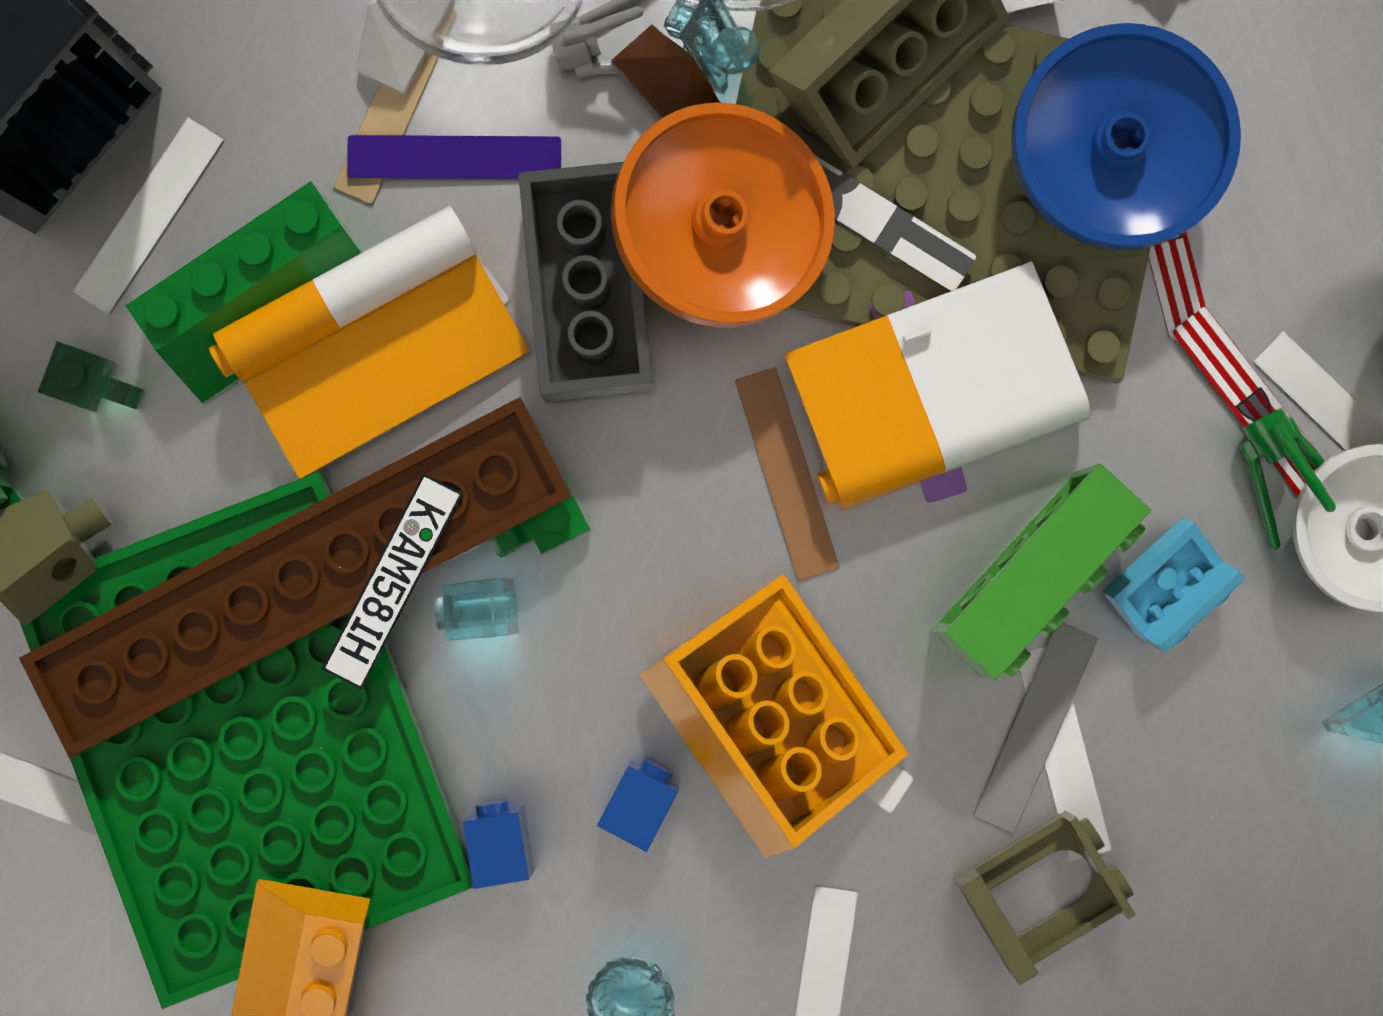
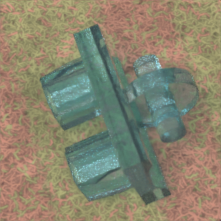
M677 0L664 21V27L668 34L682 41L684 44L683 49L693 56L715 92L724 95L728 88L729 74L734 75L746 72L758 59L760 45L757 38L748 28L736 25L723 0H700L698 4L687 0Z

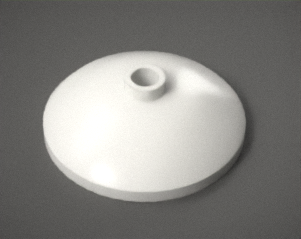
M1374 444L1343 451L1325 461L1314 471L1334 501L1336 509L1333 512H1327L1305 483L1295 505L1293 540L1298 558L1305 572L1326 595L1345 606L1357 610L1383 612V444ZM1361 520L1366 521L1370 526V535L1365 540L1357 533V525Z

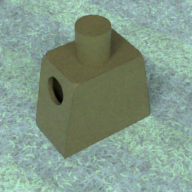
M41 491L0 510V602L24 626L36 619L95 572L97 563L86 540L113 525L107 512L95 497L68 512L51 491Z

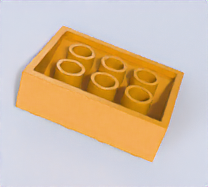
M784 574L639 674L764 858L795 849L909 755Z

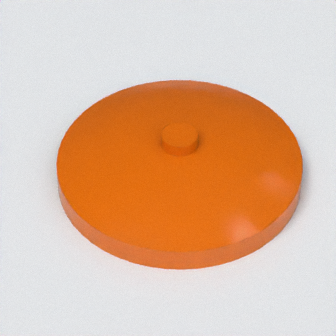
M704 103L677 110L663 117L643 133L633 145L621 166L614 185L611 202V223L616 247L623 264L636 284L649 298L665 310L684 320L710 327L734 328L757 324L780 314L810 289L823 270L831 251L835 230V209L830 185L822 166L808 145L788 126L762 111L732 103Z

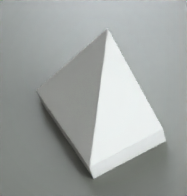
M370 1L368 3L356 70L360 74L406 96L455 1Z

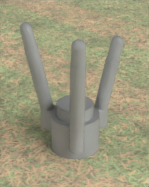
M611 0L579 17L562 21L560 26L550 28L549 35L560 71L574 68L577 79L594 74H621L611 61L592 62L591 57L601 55L596 35L640 18L643 15V10L639 6L613 14L639 0Z

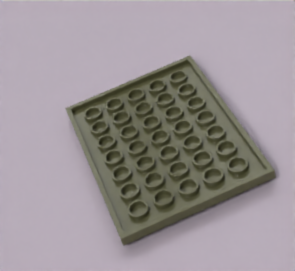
M759 0L736 104L762 111L776 118L794 131L808 145L814 155L975 254V261L957 289L1032 261L1078 374L1115 383L1123 381L1151 247L1138 250H1110L1082 243L1064 234L1048 222L1033 206L1018 179L1012 156V122L1019 97L1038 65L1049 53L1069 38L1009 25L1002 26L856 167L851 168L792 109L768 72L843 0ZM835 219L834 239L823 270L810 289L784 311L860 326L874 320L870 308L871 302L878 314L887 316L903 309L905 304L903 292L910 291L916 305L951 291Z

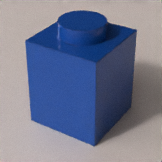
M644 758L641 766L630 761L597 826L647 852L678 793L679 786L670 782L674 773Z
M508 799L475 805L476 814L469 815L463 821L473 889L529 880L534 872L524 806L510 808Z

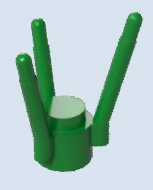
M1283 407L1243 427L1242 429L1249 440L1239 445L1248 463L1269 546L1274 550L1279 549L1281 544L1260 456L1264 455L1268 464L1288 456L1327 512H1333L1336 509V505L1326 491V488L1306 461L1307 459L1317 469L1325 460L1303 436L1293 417L1288 418Z

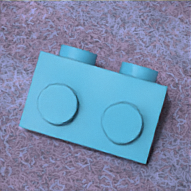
M1182 517L1102 592L1135 635L1165 653L1175 644L1184 640L1190 630L1215 607L1224 603L1231 592L1244 581V577L1237 568L1221 560L1195 523Z

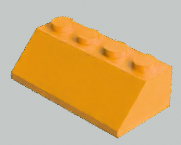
M258 879L231 1016H347L370 898Z

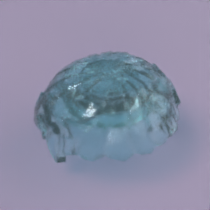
M635 956L614 958L607 962L606 966L595 974V978L589 984V992L586 994L588 1016L675 1015L674 994L667 976L656 963L652 964Z

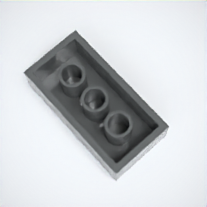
M623 162L518 172L539 391L545 402L654 391L644 291L636 284L622 262L614 240L611 223L612 194Z

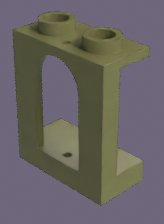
M1067 811L1053 817L953 878L1007 970L1019 985L1039 974L1034 966L1036 963L1119 913L1127 919L1136 915L1127 901L1129 897L1134 895L1127 880L1116 866L1108 869L1098 853V850L1104 847L1100 835L1087 818L1079 821L1076 816ZM1071 850L1080 854L1090 869V884L1086 893L1077 901L1016 936L989 890L1056 851Z

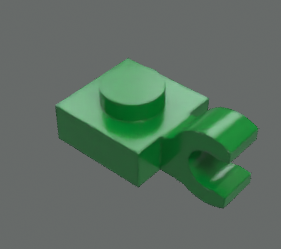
M573 497L490 541L500 558L535 541L541 555H544L589 532L590 528Z

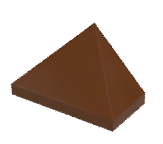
M652 24L611 60V63L660 119L689 106L704 103H721L693 56Z

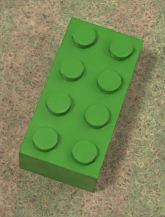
M1101 463L1076 471L936 623L930 632L978 676L997 680L1002 674L1007 678L1012 677L1031 656L1026 647L1040 632L1045 636L1050 635L1066 619L1070 611L1064 606L1077 591L1080 590L1083 594H1087L1102 580L1108 571L1102 564L1117 548L1122 553L1125 552L1142 536L1146 527L1140 522L1150 513L1151 509Z

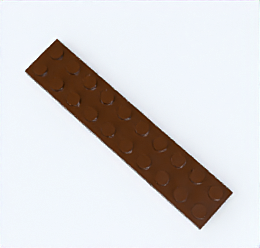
M519 397L19 657L68 757L73 758L85 753L349 615L422 474H426L463 493L420 577L573 498L523 400Z

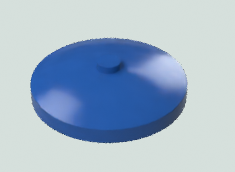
M1135 23L1109 24L1086 30L1071 37L1049 53L1038 65L1019 97L1014 112L1011 132V147L1015 170L1024 192L1033 206L1048 222L1064 234L1082 243L1110 250H1138L1168 242L1195 226L1210 213L1226 192L1237 167L1241 143L1240 119L1233 93L1226 79L1210 58L1198 47L1170 31Z

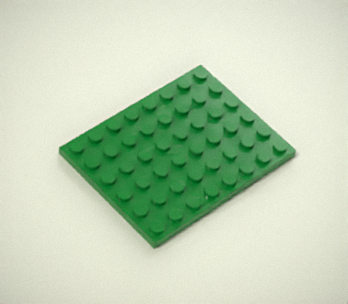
M316 472L94 558L97 568L92 575L25 626L20 622L30 652L330 496L331 493L324 474ZM349 615L85 753L70 758L162 1009L238 980L258 879L370 898L364 930L473 888L466 849L388 643L386 642L362 689L322 670Z

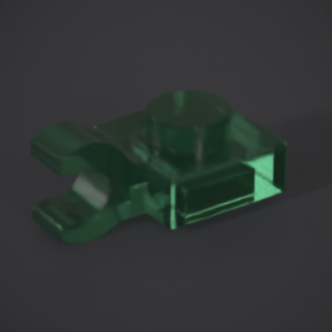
M56 341L38 392L96 412L101 398L137 410L144 389L109 377L115 363L114 361Z

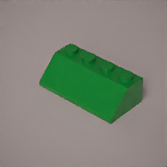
M310 181L125 306L160 357L202 404H207L240 382L235 373L225 377L213 359L209 348L217 344L213 335L214 332L348 261L363 251L325 195Z

